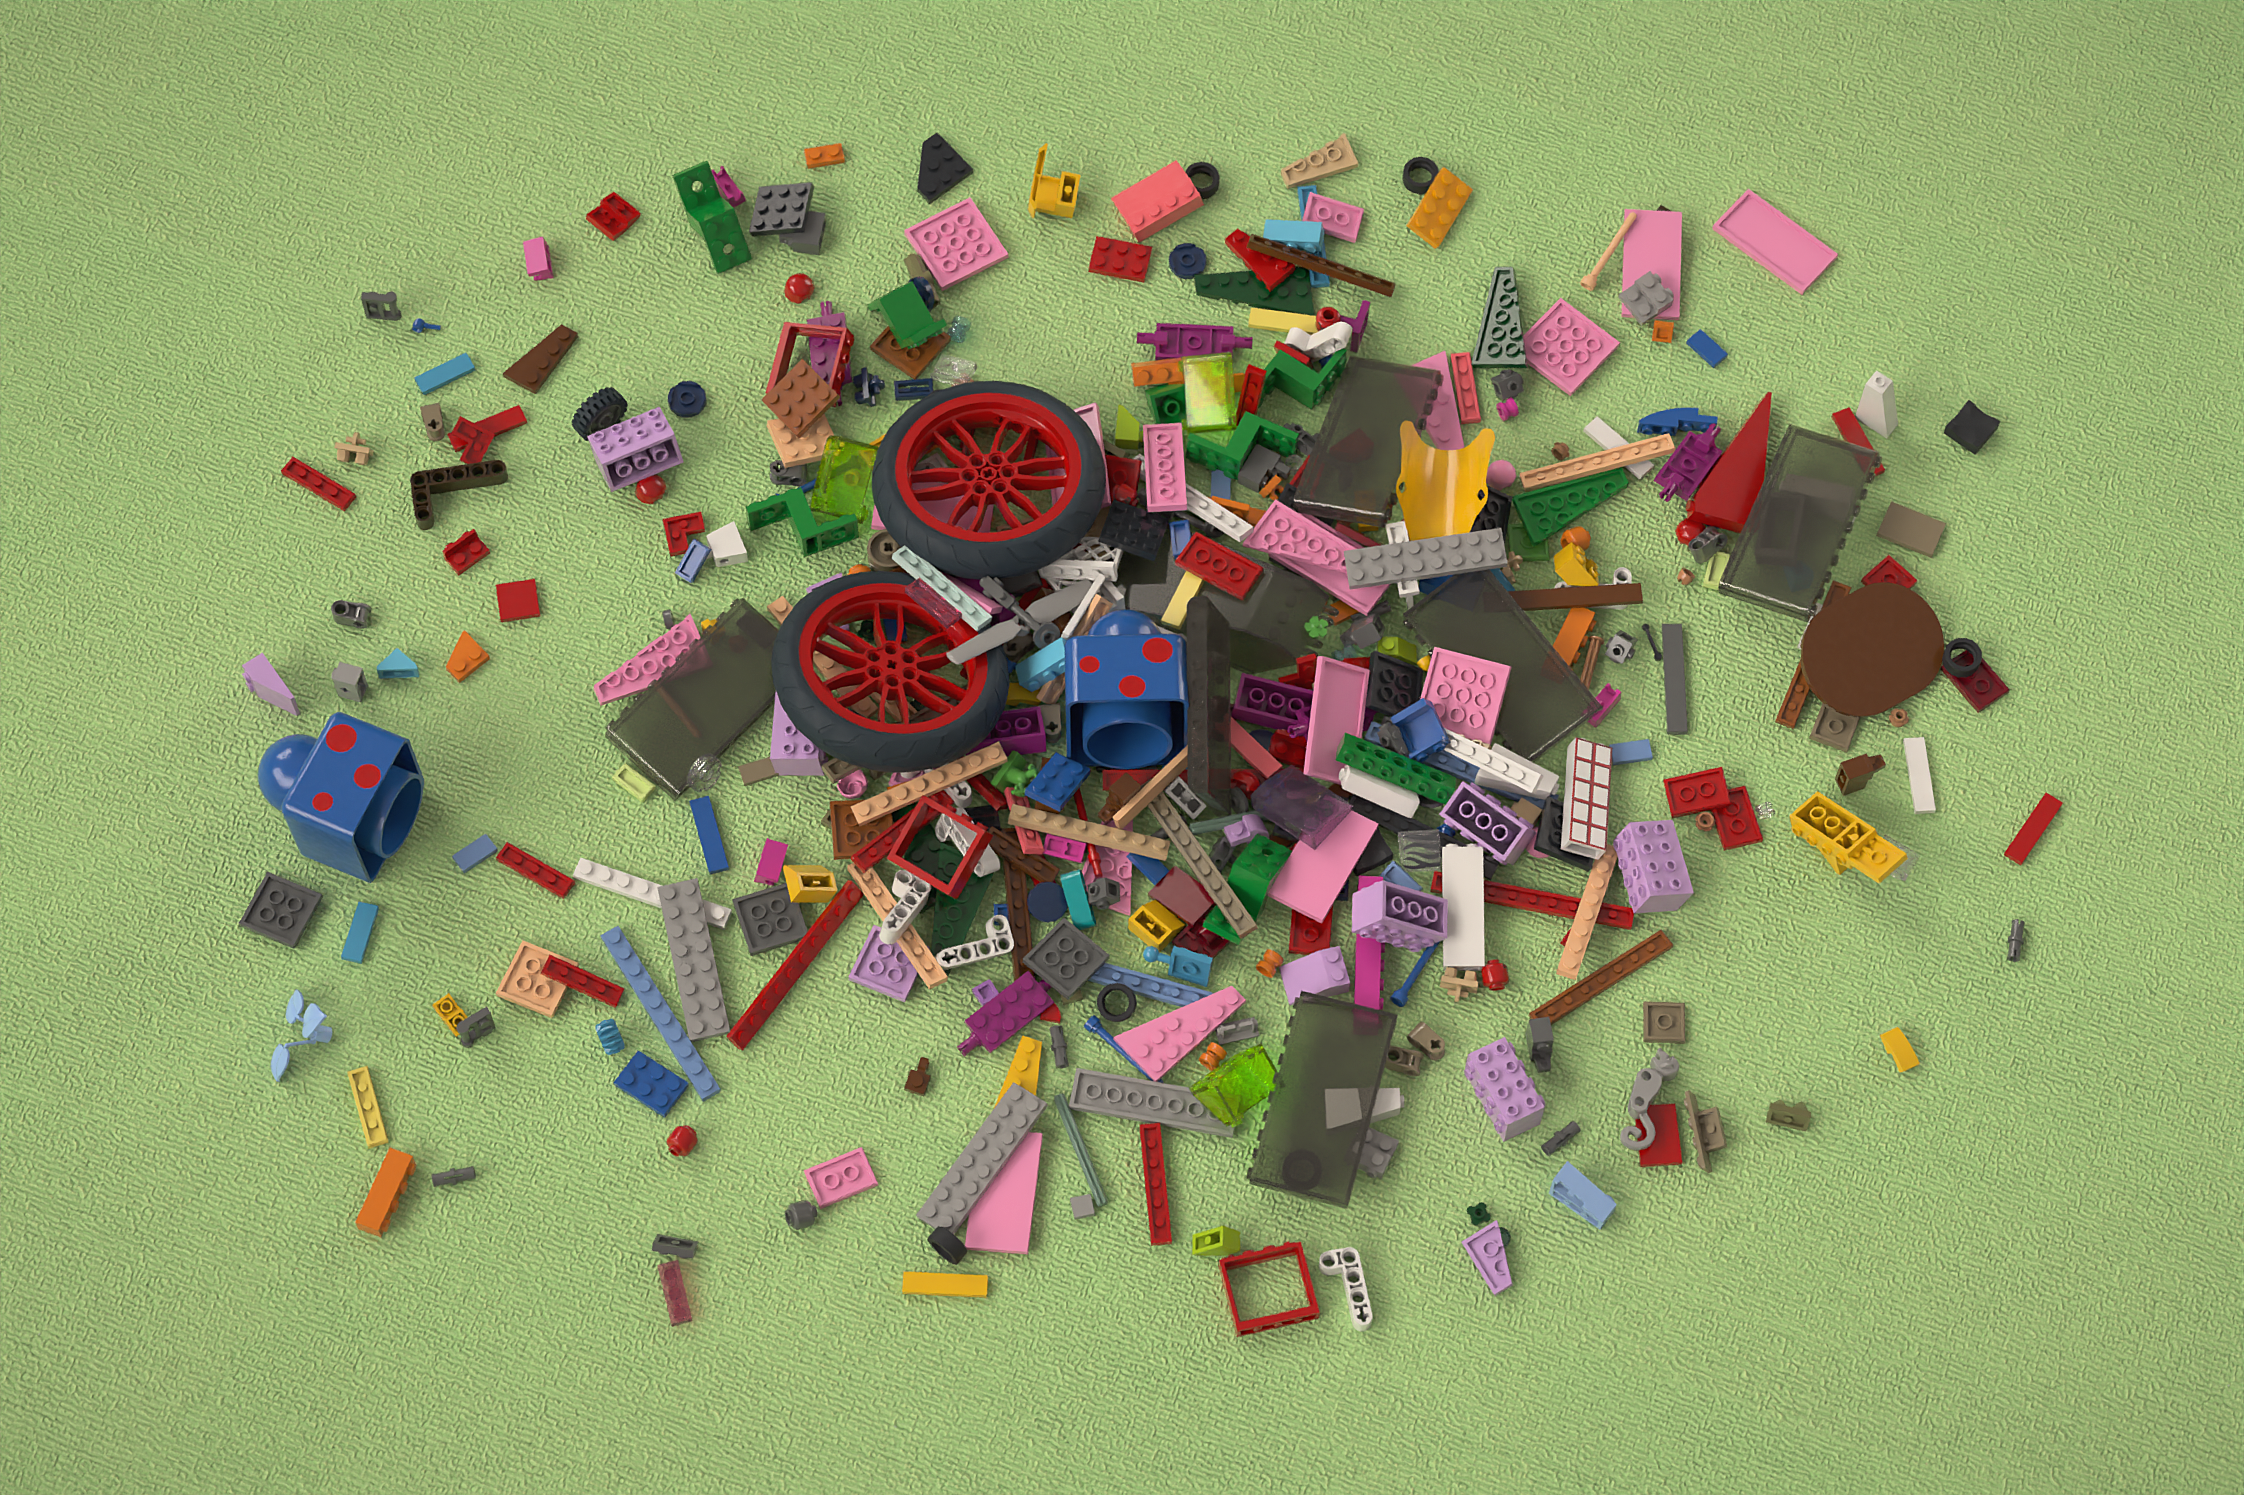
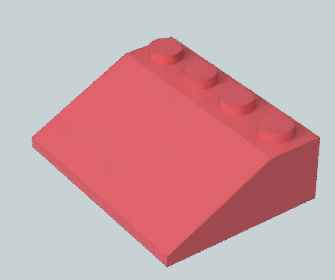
M1177 160L1111 198L1138 243L1204 205L1199 192Z

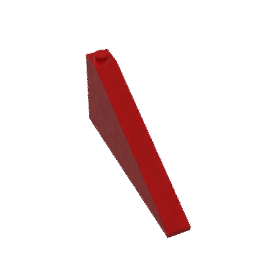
M1767 392L1760 399L1694 495L1688 500L1686 504V511H1688L1687 519L1750 537L1760 529L1772 392Z

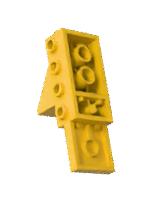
M1818 791L1789 815L1792 832L1796 836H1801L1807 840L1811 846H1816L1839 875L1847 868L1852 869L1854 867L1880 884L1908 859L1907 853L1880 837L1875 828Z

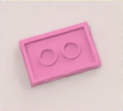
M1310 192L1302 221L1322 222L1324 234L1355 243L1364 209Z
M862 1147L804 1170V1174L820 1209L878 1186V1182Z

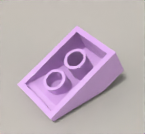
M263 653L242 665L244 670L242 676L251 693L255 691L259 698L296 716L300 714L294 696Z
M1340 946L1319 950L1279 967L1289 1006L1349 992L1350 980Z

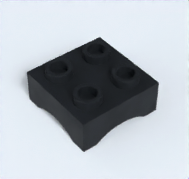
M1968 400L1959 413L1946 425L1944 434L1976 455L1998 429L2000 421L1985 414L1973 402Z
M1377 828L1353 869L1356 877L1393 859V852L1383 839L1379 828Z

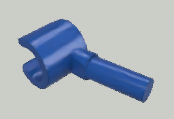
M421 318L416 319L412 325V330L417 333H421L423 328L440 330L441 328L440 325L428 324Z

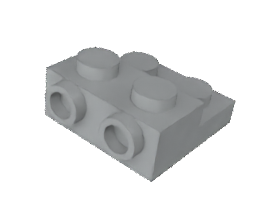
M1651 271L1637 279L1634 285L1618 296L1641 326L1671 307L1674 300L1672 291L1669 288L1665 289L1661 285L1662 280L1660 276L1656 273L1653 275Z
M1361 1124L1344 1156V1162L1352 1169L1365 1171L1372 1178L1378 1177L1382 1179L1399 1141Z

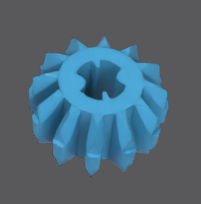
M612 1018L603 1020L596 1025V1032L606 1054H616L625 1048L615 1020Z

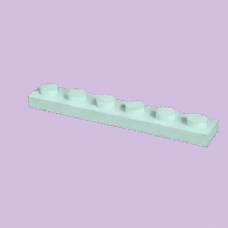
M905 545L893 553L892 559L976 631H979L991 622L992 616L929 562L917 556Z

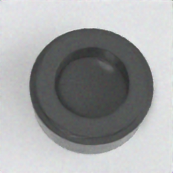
M671 609L664 610L663 619L666 629L669 630L675 625Z

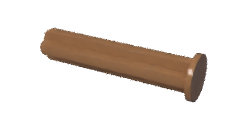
M1598 636L1589 637L1590 645L1577 689L1580 693L1586 694L1589 691L1600 647L1605 642L1604 639Z

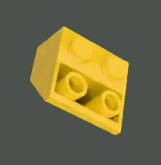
M1572 542L1554 555L1555 572L1567 585L1598 586V566L1592 559L1588 560L1584 556L1585 552L1579 545L1575 546Z
M821 865L783 866L791 902L828 903L837 892L833 872Z
M1157 900L1142 905L1128 919V929L1148 946L1156 947L1159 953L1186 926Z

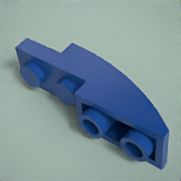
M1699 408L1667 409L1640 419L1637 432L1645 435H1664L1669 433L1670 436H1676L1677 429L1686 432L1701 431L1704 433L1711 424L1714 423L1717 426L1718 417L1698 415Z

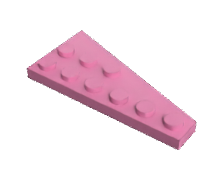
M1443 351L1395 372L1394 378L1436 448L1440 450L1464 448L1446 352Z
M1276 499L1254 527L1253 533L1243 542V547L1346 574L1344 551L1356 549Z
M691 614L685 617L678 625H674L666 634L658 637L639 651L631 660L623 663V666L611 672L594 685L593 689L601 706L713 667Z
M1133 819L1122 830L1133 832ZM1114 820L1108 824H1105L1103 821L1101 822V825L1117 828ZM1095 844L1096 851L1100 854L1101 858L1100 866L1103 876L1100 878H1108L1120 884V902L1110 905L1108 909L1130 916L1132 862L1126 857L1130 852ZM1087 857L1082 873L1088 890V885L1096 882L1099 878H1095L1092 865L1089 864Z
M1230 986L1113 1037V1040L1154 1082H1158L1214 1032L1216 1028L1246 1003V999L1233 986Z

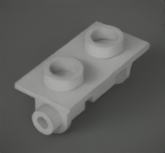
M1254 1017L1224 1023L1215 1030L1219 1045L1259 1036L1258 1023Z

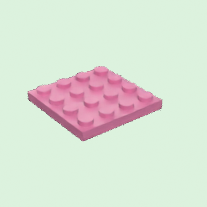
M971 198L904 230V235L916 253L920 255L924 265L930 271L942 291L1008 258L1007 251Z
M1562 298L1523 335L1527 364L1569 396L1620 345L1619 341Z
M1434 647L1421 699L1425 698L1432 702L1444 728L1456 734L1464 735L1465 738L1477 739L1491 745L1512 667Z

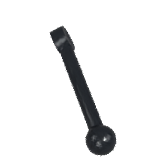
M1647 623L1643 624L1642 629L1646 632L1654 651V660L1660 661L1662 654L1657 651L1649 631L1650 627Z

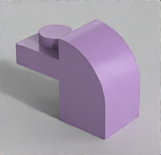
M1255 814L1242 816V821L1224 827V833L1231 847L1245 842L1249 844L1257 833L1269 839V834L1261 818Z

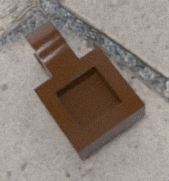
M921 1057L917 1071L910 1070L904 1091L920 1096L925 1095L931 1076L926 1074L930 1063L928 1058Z

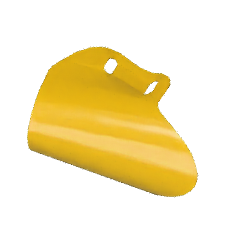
M1405 420L1400 427L1402 443L1401 474L1397 480L1396 494L1403 510L1405 526L1410 541L1469 533L1476 516L1482 510L1488 498L1486 477L1490 454L1495 442L1494 431L1492 429H1483L1464 448L1440 450L1424 443L1416 432L1413 423ZM1402 482H1405L1404 492L1401 493L1399 486ZM1480 489H1482L1485 494V497L1481 501L1478 498V493Z

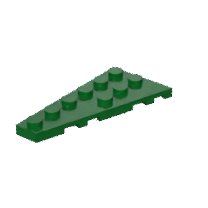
M1622 467L1515 495L1512 497V502L1532 546L1535 547L1627 488L1629 482Z

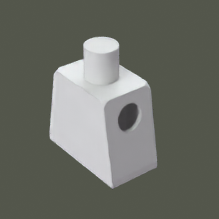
M731 522L706 536L708 547L712 549L707 559L713 557L717 567L748 561L747 552L735 522Z

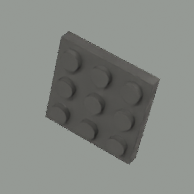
M267 872L243 914L239 925L242 928L295 949L323 896L316 891Z
M787 883L732 899L750 956L799 942L808 932L798 902H791Z
M1063 918L1023 958V963L1069 1000L1110 959V955L1068 920Z

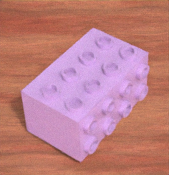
M660 407L587 436L596 464L611 492L683 463L675 434Z
M776 692L770 760L775 773H779V775L824 776L822 765L828 762L826 752L814 745L794 726L782 708Z
M1462 781L1439 815L1445 818L1444 823L1457 831L1458 829L1462 830L1460 832L1462 836L1472 842L1476 840L1478 847H1483V851L1489 854L1491 852L1494 853L1492 857L1504 865H1507V863L1514 865L1537 833L1532 829L1534 825L1522 817L1517 819L1516 816L1518 814L1505 805L1500 807L1501 802L1489 794L1487 796L1483 795L1485 790L1472 782L1469 785Z
M1673 820L1629 822L1613 840V847L1617 852L1619 868L1622 870L1624 886L1627 888L1629 904L1632 906L1633 913L1677 911L1694 894Z
M1384 880L1375 882L1374 885L1353 893L1352 932L1359 934L1360 937L1373 938L1380 943L1387 942L1394 947L1408 948L1411 952H1419L1421 949L1433 946L1435 943L1447 938V899Z
M1505 1037L1469 1053L1464 1070L1466 1078L1473 1086L1476 1096L1483 1104L1486 1114L1492 1120L1495 1130L1501 1136L1503 1142L1540 1125L1545 1108L1543 1097L1537 1095L1535 1091L1534 1081L1531 1077H1527L1524 1072L1525 1066L1523 1062L1517 1059L1513 1044L1511 1042L1508 1043Z

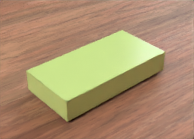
M1718 551L1709 559L1703 587L1722 591L1731 554Z
M626 763L612 776L614 782L642 803L656 789L654 784Z

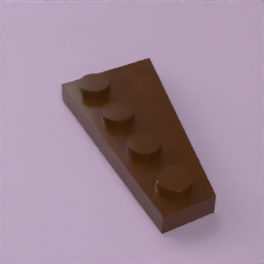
M561 324L503 372V377L536 395L576 341L578 333Z

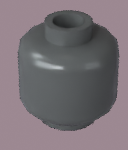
M807 1200L791 1203L787 1210H785L786 1222L788 1226H792L795 1230L811 1227L818 1215L816 1207Z

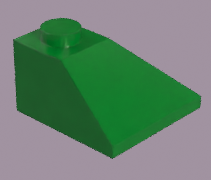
M1186 384L1160 385L1145 390L1148 407L1155 424L1182 423L1184 425L1195 421Z

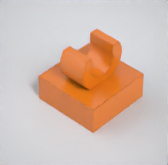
M1654 320L1652 341L1671 343L1674 323Z
M1275 475L1259 494L1263 498L1269 494L1273 501L1277 500L1279 497L1275 494V490L1281 494L1284 489L1281 485H1278L1281 479Z

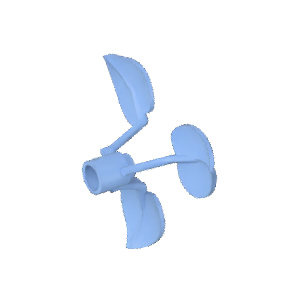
M295 989L288 1002L286 1019L290 1024L295 1023L296 1019L303 1022L302 1035L304 1038H310V1040L286 1043L284 1046L279 1044L276 1047L271 1059V1070L277 1082H280V1078L288 1066L290 1059L289 1047L305 1044L315 1045L316 1041L328 1043L332 1037V1028L320 1025L327 1015L320 1010L317 1004L311 1003L305 1011L304 1018L301 1017L300 1013L304 1008V998L297 989Z

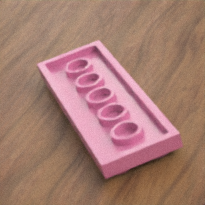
M1182 423L1143 425L1148 512L1187 510Z

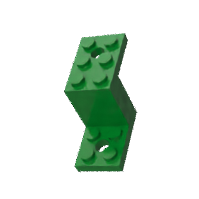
M706 160L673 174L672 177L689 224L703 237L716 273H722L752 260L735 209L721 197L709 162ZM700 181V188L692 190L693 183ZM727 244H731V252L724 253V247Z
M912 281L867 304L869 311L875 309L877 312L881 311L901 349L907 347L909 350L928 341L927 339L944 332L942 328L947 326L944 319L934 322Z
M1342 348L1336 351L1319 373L1279 350L1264 369L1267 373L1258 409L1263 404L1265 396L1267 394L1270 395L1275 387L1311 410L1316 405H1320L1324 399V394L1333 389L1336 379L1338 377L1341 378L1346 371L1347 350Z
M1245 411L1226 448L1190 433L1187 438L1186 458L1194 464H1201L1211 471L1218 469L1226 477L1238 480V473L1256 444L1268 450L1276 451L1283 457L1294 459L1297 454L1299 433Z
M801 487L790 489L780 495H772L766 500L752 502L749 506H746L750 531L788 518L804 557L859 538L858 520L855 513L843 515L837 520L826 521L817 526Z
M1258 833L1234 862L1227 880L1228 885L1255 923L1264 911L1268 900V892L1276 876L1292 853V850ZM1216 905L1205 919L1202 927L1239 945L1244 938H1239Z

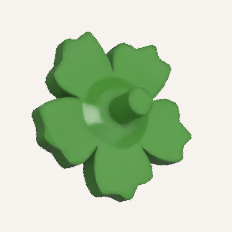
M1312 616L1309 623L1305 622L1304 628L1312 639L1319 636L1324 638L1327 635V620L1321 619L1319 621L1318 616Z

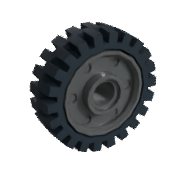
M605 387L604 390L600 389L598 393H593L592 397L589 396L587 401L581 404L582 407L576 410L577 413L574 414V419H572V427L585 441H589L587 436L620 423V418H623L624 413L627 411V401L613 387Z

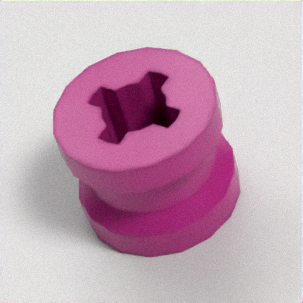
M1513 398L1507 399L1504 403L1499 402L1496 404L1497 412L1502 421L1508 420L1511 416L1516 417L1519 415L1517 404Z

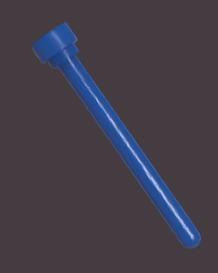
M1440 941L1425 949L1401 989L1393 992L1390 997L1392 1003L1399 1007L1405 1006L1408 1001L1409 990Z
M1095 1015L1090 1017L1085 1023L1084 1028L1089 1033H1097L1150 1081H1153L1113 1040V1036L1102 1027L1101 1020Z

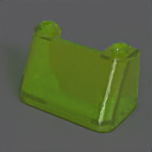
M1231 352L1182 356L1181 360H1178V371L1182 372L1184 376L1186 415L1185 419H1182V429L1186 430V435L1190 433L1204 434L1235 431L1237 421Z
M829 436L824 446L810 501L811 512L838 519L843 515L855 513L858 523L863 524L868 517V510L863 503L879 447L842 436Z
M1262 1043L1233 1055L1191 1085L1189 1090L1226 1127L1231 1126L1234 1128L1243 1122L1241 1119L1244 1117L1243 1114L1265 1098L1269 1097L1270 1100L1276 1098L1281 1094L1279 1091L1286 1085Z

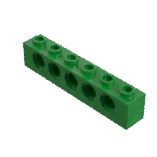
M1346 732L1337 747L1336 761L1446 805L1455 791L1456 777Z

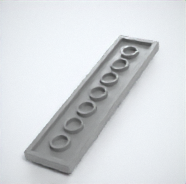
M1501 528L1344 551L1349 590L1507 567Z
M695 878L657 887L689 1040L695 1042L728 1034L730 1027L698 879Z
M1076 1068L1069 1108L1071 1110L1150 1124L1160 1123L1162 1126L1233 1138L1240 1097Z
M1013 1082L916 1214L917 1218L934 1229L942 1226L955 1234L1048 1107L1047 1103Z

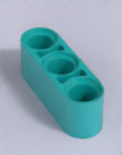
M1081 869L1061 874V883L1073 925L1080 931L1095 927L1096 919L1092 905L1088 902V890Z

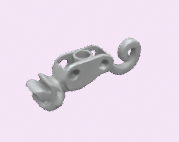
M1661 1048L1657 1050L1655 1057H1652L1650 1062L1651 1068L1641 1069L1634 1081L1628 1103V1114L1634 1119L1640 1118L1646 1129L1647 1137L1643 1141H1633L1628 1136L1633 1135L1635 1138H1640L1641 1130L1635 1126L1623 1128L1620 1134V1141L1631 1150H1644L1652 1144L1655 1138V1127L1647 1114V1109L1659 1094L1662 1081L1673 1080L1679 1071L1678 1060L1674 1056L1669 1057Z

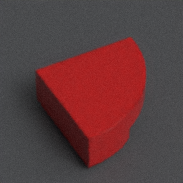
M1054 1003L1042 1012L1040 1020L1060 1024L1061 1015L1057 1005Z

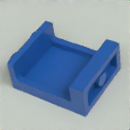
M1425 698L1391 717L1392 723L1399 728L1411 753L1408 756L1412 760L1423 762L1429 758V755L1444 750L1446 745L1451 743L1432 702Z

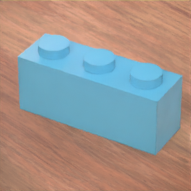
M1266 219L1263 237L1310 253L1315 251L1321 252L1324 228L1322 222Z
M1061 637L1017 664L1015 667L1019 685L1033 692L1064 673V647L1067 640Z

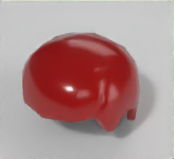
M803 273L790 276L784 288L785 297L790 302L798 304L807 298L810 299L815 289L813 280Z
M657 474L644 478L636 484V497L642 503L653 504L656 500L663 498L666 484Z
M1685 518L1676 527V537L1681 544L1689 545V542L1702 533L1705 527L1703 523Z
M1238 770L1234 773L1231 781L1237 780L1236 787L1241 789L1248 799L1253 800L1261 788L1257 776L1246 770Z

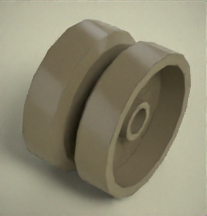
M886 529L879 530L868 541L867 554L871 571H890L901 567L892 559L893 553L899 550L901 546Z

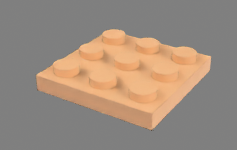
M825 414L800 438L779 418L767 421V428L785 468L841 456L840 447Z
M522 941L496 991V996L553 1018L568 986L541 975V971L549 955H553L579 967V963Z

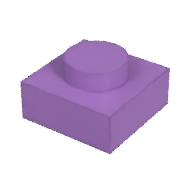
M990 979L972 989L981 1006H984L999 994Z

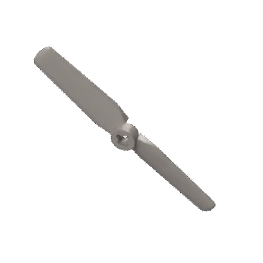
M1088 579L1076 582L1033 602L1025 612L1039 625L1051 622L1080 605L1091 588L1092 583ZM1016 615L1011 620L996 624L947 652L946 655L951 662L961 664L1013 639L1016 635H1027L1031 627Z

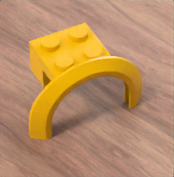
M1048 143L1039 148L1028 212L1033 219L1035 212L1072 218L1081 175L1064 171L1061 173V178L1042 175Z

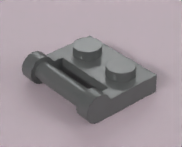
M362 292L361 301L366 318L390 321L401 319V311L397 307V296L394 292H387L386 294ZM384 304H389L390 311H386Z
M487 1006L457 1024V1031L462 1036L461 1043L465 1048L471 1047L474 1044V1040L481 1036L489 1035L495 1029L491 1012Z

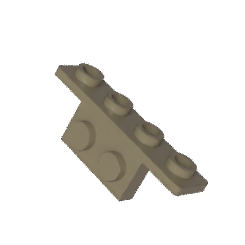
M1685 1091L1686 1098L1684 1099V1104L1690 1114L1688 1123L1694 1132L1692 1141L1699 1155L1697 1163L1700 1169L1711 1173L1712 1169L1708 1153L1727 1148L1720 1111L1718 1107H1713L1699 1112L1695 1094Z

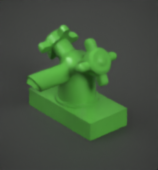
M1012 751L1007 758L1008 762L1002 765L991 784L1002 794H1004L1006 787L1016 784L1017 786H1014L1015 790H1012L1011 794L1024 798L1026 797L1025 788L1031 783L1029 781L1030 778L1033 776L1035 778L1039 771L1033 764H1029L1028 771H1022L1028 762L1018 752Z

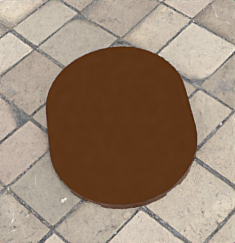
M1873 583L1826 606L1810 620L1801 639L1800 663L1808 686L1823 704H1827L1836 712L1846 716L1870 717L1880 714L1919 693L1934 680L1942 664L1944 637L1936 614L1929 604L1916 592L1895 583Z

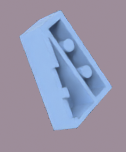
M1568 1161L1553 1179L1549 1191L1551 1196L1599 1230H1601L1613 1214L1617 1205L1612 1197L1603 1193Z

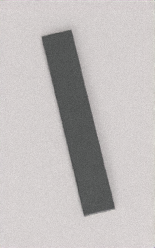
M1662 624L1667 734L1687 735L1682 624Z

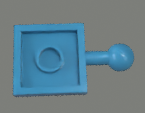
M1149 946L1144 950L1143 957L1147 962L1160 961L1169 964V976L1207 987L1213 958L1176 946L1173 947L1171 956L1159 953V950L1154 946Z

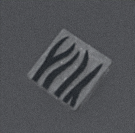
M1439 829L1398 832L1400 867L1406 872L1442 870Z

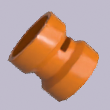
M1267 949L1263 954V960L1257 963L1256 969L1264 976L1273 978L1276 968L1281 966L1284 959L1277 952Z
M1211 1042L1207 1047V1052L1200 1056L1199 1061L1207 1069L1216 1071L1219 1067V1062L1227 1056V1052L1218 1044Z

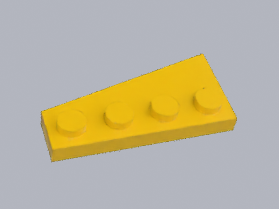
M1022 1035L995 1107L1013 1082L1036 1096L1042 1049L1041 1041Z

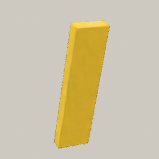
M903 1271L902 1294L987 1298L988 1275Z

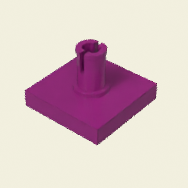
M1362 301L1356 319L1340 315V322L1349 324L1353 330L1350 351L1357 353L1368 323L1370 301Z

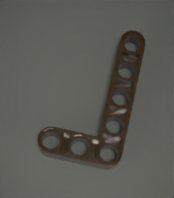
M492 460L413 473L410 477L414 515L418 527L422 530H429L434 525L432 494L503 484L508 479L505 463L501 460Z

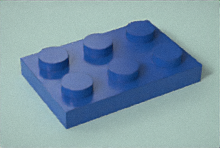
M1055 753L1025 789V795L1060 812L1088 778L1091 769L1059 753Z
M639 1050L614 1081L616 1087L664 1118L689 1086L687 1081Z

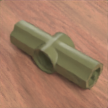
M913 253L908 255L904 259V263L910 274V279L920 276L929 282L934 294L933 309L940 304V299L934 288L930 271L926 270L919 254Z

